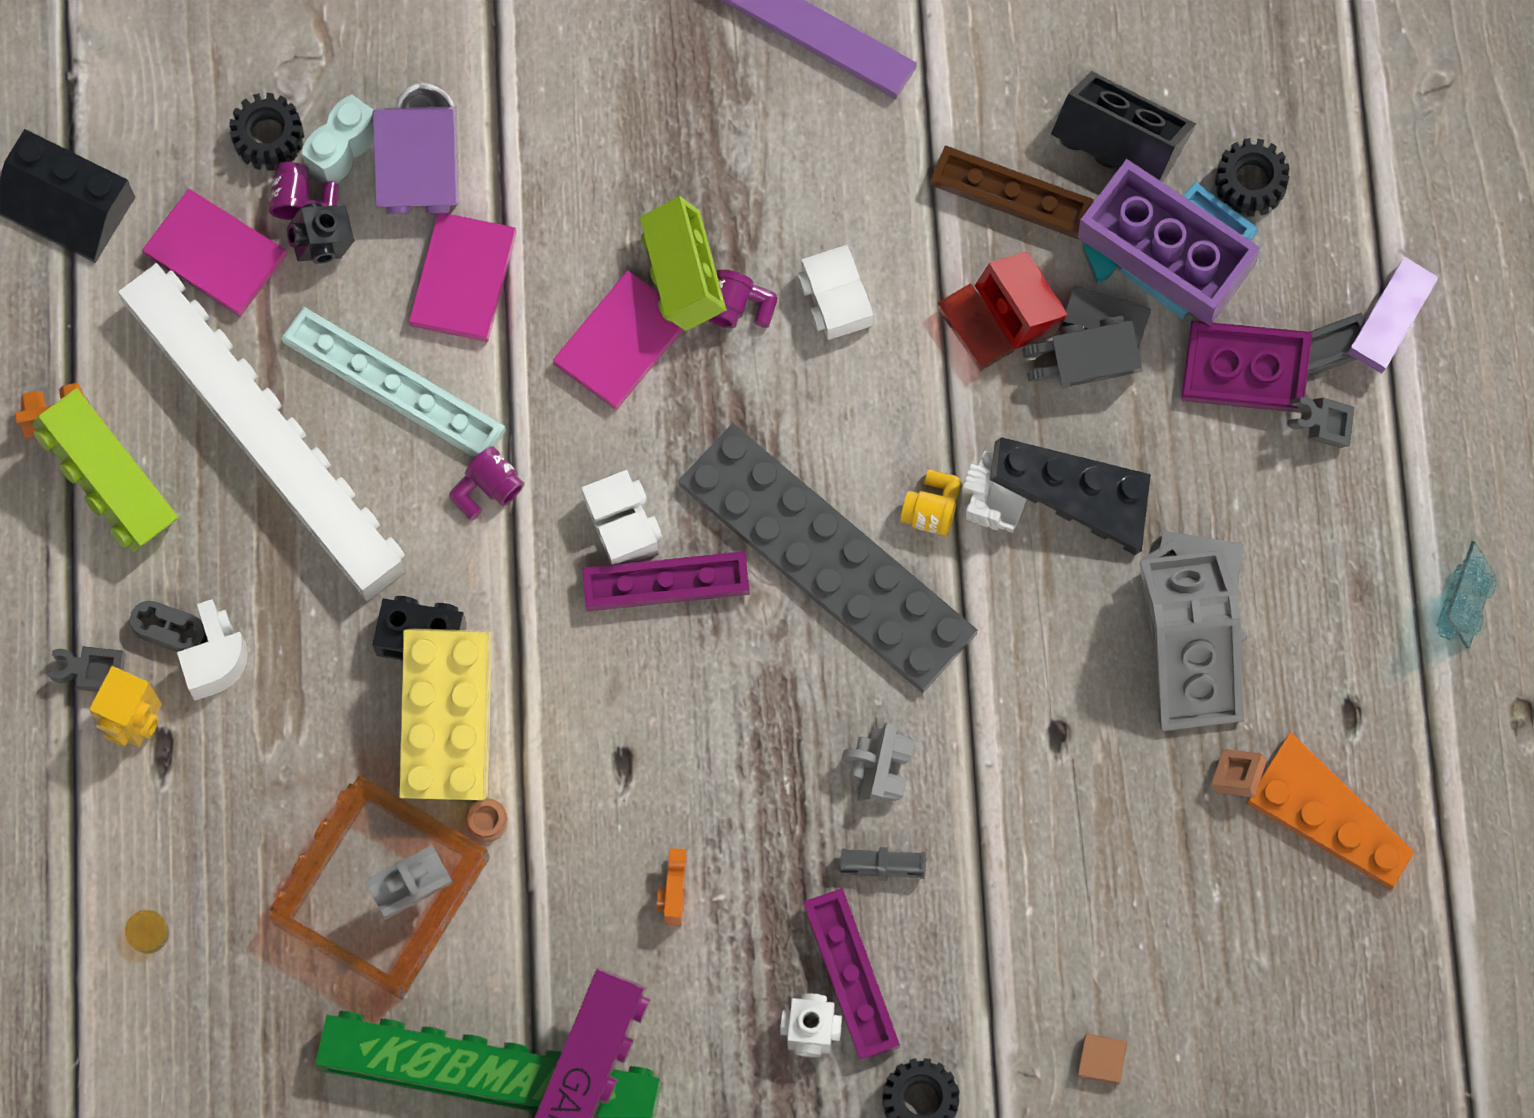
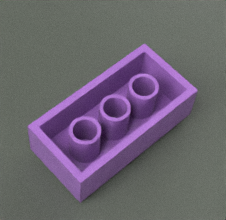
M1127 159L1080 219L1078 232L1080 240L1209 326H1211L1255 267L1260 251L1258 245Z

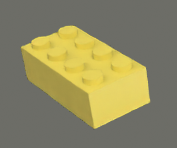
M404 630L400 798L485 800L488 797L492 631Z

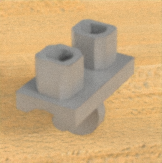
M885 723L883 728L872 730L871 739L859 737L856 749H844L842 760L853 765L850 777L862 780L857 801L870 804L879 799L886 801L902 799L906 781L903 777L888 773L890 762L893 761L903 765L908 763L912 756L914 741L897 734V725Z
M433 845L365 880L385 920L453 884Z

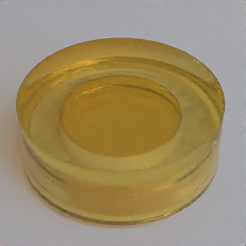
M141 910L133 914L127 921L125 936L134 950L143 954H151L164 947L169 937V928L159 913L152 910Z

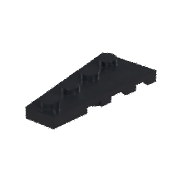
M1001 437L995 441L990 475L991 481L1035 504L1040 502L1056 510V515L1068 521L1073 519L1089 527L1091 533L1105 540L1110 538L1124 546V550L1134 555L1142 552L1151 474Z

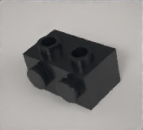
M395 596L394 600L382 598L372 644L376 656L403 661L404 630L407 629L466 630L467 622L464 612H460L458 607L448 603H435L434 607L420 605L418 600L407 596Z

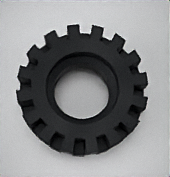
M266 92V99H261L260 93L253 95L255 101L249 103L247 98L241 101L243 109L240 110L237 107L234 109L233 116L235 119H230L229 126L235 150L238 156L241 155L243 162L247 165L252 162L253 167L261 170L263 164L266 165L267 171L274 170V163L286 162L285 159L288 157L292 161L295 160L297 157L296 149L301 150L303 147L302 138H304V130L295 106L292 103L288 104L286 98L281 95L276 100L273 93ZM264 120H274L282 126L280 137L274 142L267 144L255 141L252 137L254 126Z
M1251 138L1243 140L1242 146L1235 142L1231 145L1230 151L1226 149L1222 154L1221 161L1219 160L1215 178V186L1218 185L1216 191L1218 197L1223 196V202L1229 207L1231 204L1234 205V210L1241 214L1242 209L1248 210L1247 217H1254L1255 211L1258 210L1261 216L1267 214L1269 207L1274 210L1279 205L1280 199L1283 200L1290 177L1288 176L1290 171L1289 163L1284 164L1286 158L1284 153L1281 151L1279 154H1276L1277 146L1273 143L1268 148L1264 147V140L1259 138L1256 144H1251ZM1247 165L1258 166L1265 171L1268 182L1258 190L1244 188L1237 179L1238 171Z
M917 1058L909 1059V1063L899 1064L896 1070L887 1077V1082L883 1089L882 1101L886 1118H955L960 1100L959 1087L954 1081L955 1077L951 1071L948 1073L944 1069L945 1066L939 1062L938 1064L932 1063L931 1059L924 1058V1061H917ZM916 1083H925L935 1090L938 1102L930 1113L919 1115L907 1108L904 1102V1095L910 1086Z

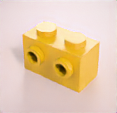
M111 666L89 711L97 722L96 727L105 732L103 737L106 740L121 747H126L127 743H130L140 748L144 738L149 739L156 730L159 722L157 713L162 703L149 682Z

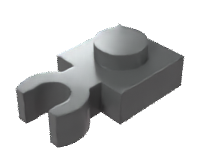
M1308 397L1290 400V405L1298 407L1301 411V419L1288 420L1287 425L1294 430L1310 428L1308 439L1338 448L1350 446L1355 407L1324 397L1313 400Z
M82 646L80 658L74 657L68 650L55 649L52 652L54 659L67 661V666L60 672L49 671V677L57 683H66L73 678H77L76 687L78 690L98 692L111 666L120 670L124 669L126 654L123 650Z

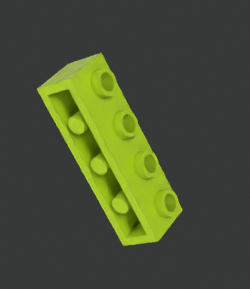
M78 388L41 413L33 422L32 426L36 429L33 434L38 443L46 451L52 450L61 461L59 467L64 476L71 483L77 482L87 494L84 497L87 505L96 515L100 516L103 514L112 526L110 532L113 538L121 547H129L134 554L179 518Z

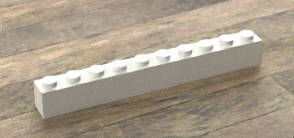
M156 263L118 291L124 306L360 595L368 602L406 573L401 561L405 554L393 538L389 537L387 540H384L376 529L380 527V524L367 507L360 510L351 499L356 495L342 477L335 480L327 471L331 465L319 448L315 447L310 450L302 439L306 437V434L293 417L286 421L278 409L282 405L268 387L262 391L253 381L258 376L244 358L237 361L230 353V350L234 347L227 336L220 329L213 332L207 325L206 321L210 318L199 302L193 300L189 303L182 292L186 289L172 270L166 274Z

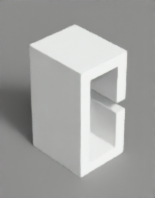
M625 470L581 487L584 502L610 565L640 562L659 554L657 540L663 537L655 517L647 518L641 506L648 501L639 480L632 482L628 471Z

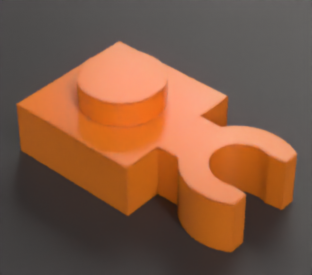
M669 849L666 887H658L657 912L664 913L665 925L682 926L687 867L686 849Z

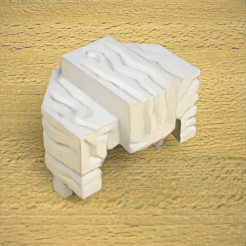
M984 450L979 465L971 464L963 484L962 503L968 505L966 520L978 523L981 526H989L997 531L1000 528L1013 533L1027 499L990 480L993 453H988Z

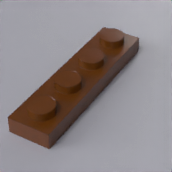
M946 145L930 180V186L1078 240L1080 219L1094 202L1092 198Z

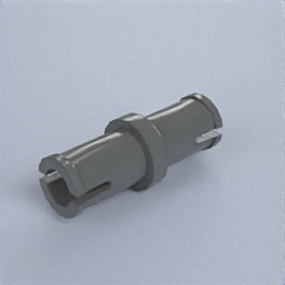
M880 847L879 851L847 850L842 848L841 876H878V880L887 881L888 877L925 879L926 852H890L888 847Z

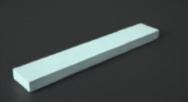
M304 306L281 338L285 345L474 458L490 446L495 447L506 432L504 425Z

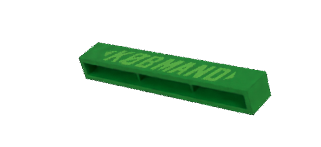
M339 1011L338 1016L326 1014L315 1064L320 1072L537 1113L562 1052L546 1050L545 1056L529 1053V1047L522 1044L505 1042L504 1048L487 1045L488 1039L476 1035L464 1034L462 1040L446 1037V1031L434 1027L423 1026L421 1032L404 1029L405 1024L400 1021L380 1019V1023L375 1024L364 1022V1016L361 1014ZM629 1066L628 1072L614 1069L611 1077L618 1079L616 1087L608 1103L600 1102L595 1117L655 1118L662 1087L660 1078L653 1077V1070L638 1066Z

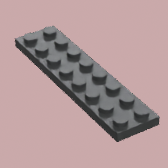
M734 423L724 431L678 480L680 487L922 693L929 688L977 635L978 630Z

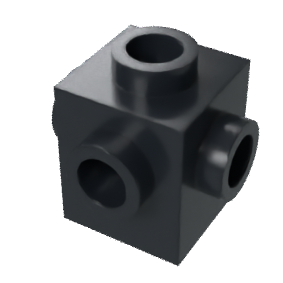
M321 203L307 204L300 208L287 228L288 243L291 247H294L297 262L313 261L315 264H323L334 259H340L355 241L345 205L323 206Z

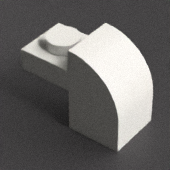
M213 599L197 604L208 642L177 652L188 690L194 701L220 693L231 687L240 678L247 663V645L241 632L231 634L233 629L226 609L218 611Z

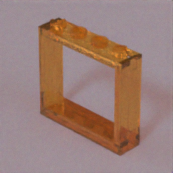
M358 775L353 784L349 783L345 791L341 790L336 801L339 807L332 818L326 817L320 823L314 835V839L317 842L310 853H303L296 861L292 869L294 878L286 890L281 888L276 893V900L269 909L272 911L269 917L278 928L403 1000L488 863L490 856L487 848ZM367 801L463 856L450 876L453 884L441 890L389 975L293 919Z

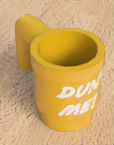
M928 469L924 485L944 489L942 496L920 491V493L908 491L903 504L900 522L912 525L914 529L939 534V536L948 538L962 482L955 475Z

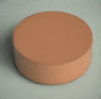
M494 799L477 800L470 805L466 812L465 821L468 831L479 841H495L507 829V813L502 804Z

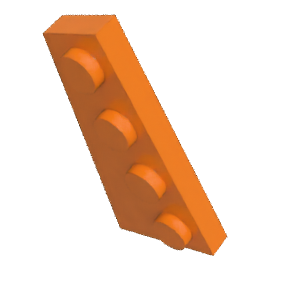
M1291 732L1261 778L1255 798L1250 797L1247 802L1249 806L1390 890L1394 888L1414 854V851Z

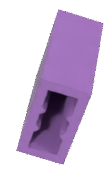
M456 106L374 109L376 207H386V213L388 214L410 213V206H426L427 213L450 212V205H457L459 203Z

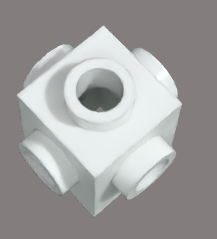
M812 993L802 994L801 999L792 998L791 1010H783L780 1030V1035L788 1036V1049L796 1050L795 1054L804 1057H820L821 1053L830 1054L831 1041H840L842 1016L834 1015L835 1003L827 1002V997L824 995ZM803 1019H819V1024L815 1028H808L803 1024Z

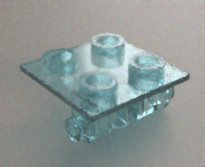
M1471 541L1466 558L1462 564H1458L1451 587L1448 589V593L1452 597L1445 598L1444 604L1447 607H1442L1436 624L1439 628L1437 634L1440 637L1453 640L1454 635H1458L1466 648H1470L1474 635L1477 636L1482 629L1484 621L1483 609L1487 598L1490 599L1493 596L1497 583L1496 575L1476 541Z

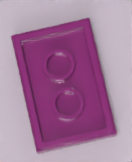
M1191 320L1181 395L1182 401L1301 413L1298 407L1290 405V400L1305 397L1313 338L1312 332L1212 323L1209 326L1205 322Z

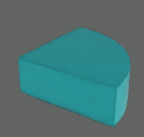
M1088 244L1083 245V252L1098 285L1111 277L1118 264Z

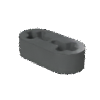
M149 600L139 603L131 612V626L137 636L144 641L175 652L207 642L203 623L192 614ZM152 612H154L157 620L165 624V626L162 628L157 625H150L148 630H145V626L140 619L142 617L149 618ZM190 626H193L197 637L196 639L189 638L186 643H182L181 636L173 631V628L187 631Z

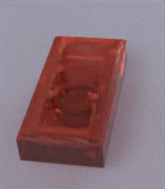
M972 283L937 303V309L980 372L1014 352V347Z

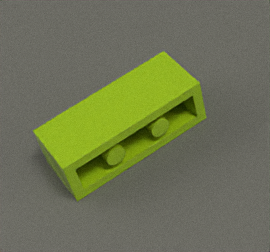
M678 196L640 216L643 229L641 241L650 256L652 266L649 268V272L653 282L658 287L661 299L658 301V307L665 320L673 322L683 330L688 331L727 311L700 210L681 196Z

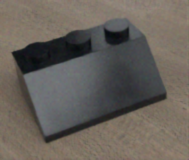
M1091 71L1068 93L1050 135L1060 139L1061 144L1069 149L1082 150L1094 156L1095 160L1105 167L1119 169L1127 159L1162 182L1168 176L1192 134L1196 123Z
M26 129L23 130L5 159L0 176L1 217L94 263L99 259L136 198L128 179Z

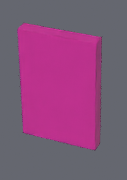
M189 188L142 249L144 256L166 270H172L177 277L240 317L287 256L284 248Z
M438 213L409 320L410 326L488 342L517 233L516 227L447 213Z
M627 270L554 357L553 365L617 411L683 329L673 322L666 321L658 307V301L661 300L659 292Z

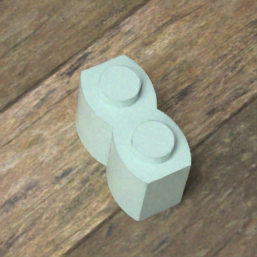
M349 95L339 101L330 112L327 124L316 129L303 146L302 156L308 168V173L322 183H339L344 179L353 165L354 158L366 152L374 143L373 109L353 95Z

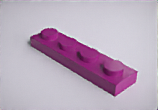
M746 551L582 568L587 612L750 595Z
M843 888L803 901L806 915L859 1061L861 1062L900 1048L899 1040Z

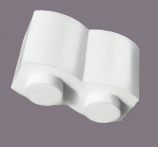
M847 245L801 259L802 272L797 273V279L803 296L811 295L815 307L810 308V314L817 332L824 330L827 339L831 340L874 326L873 311Z

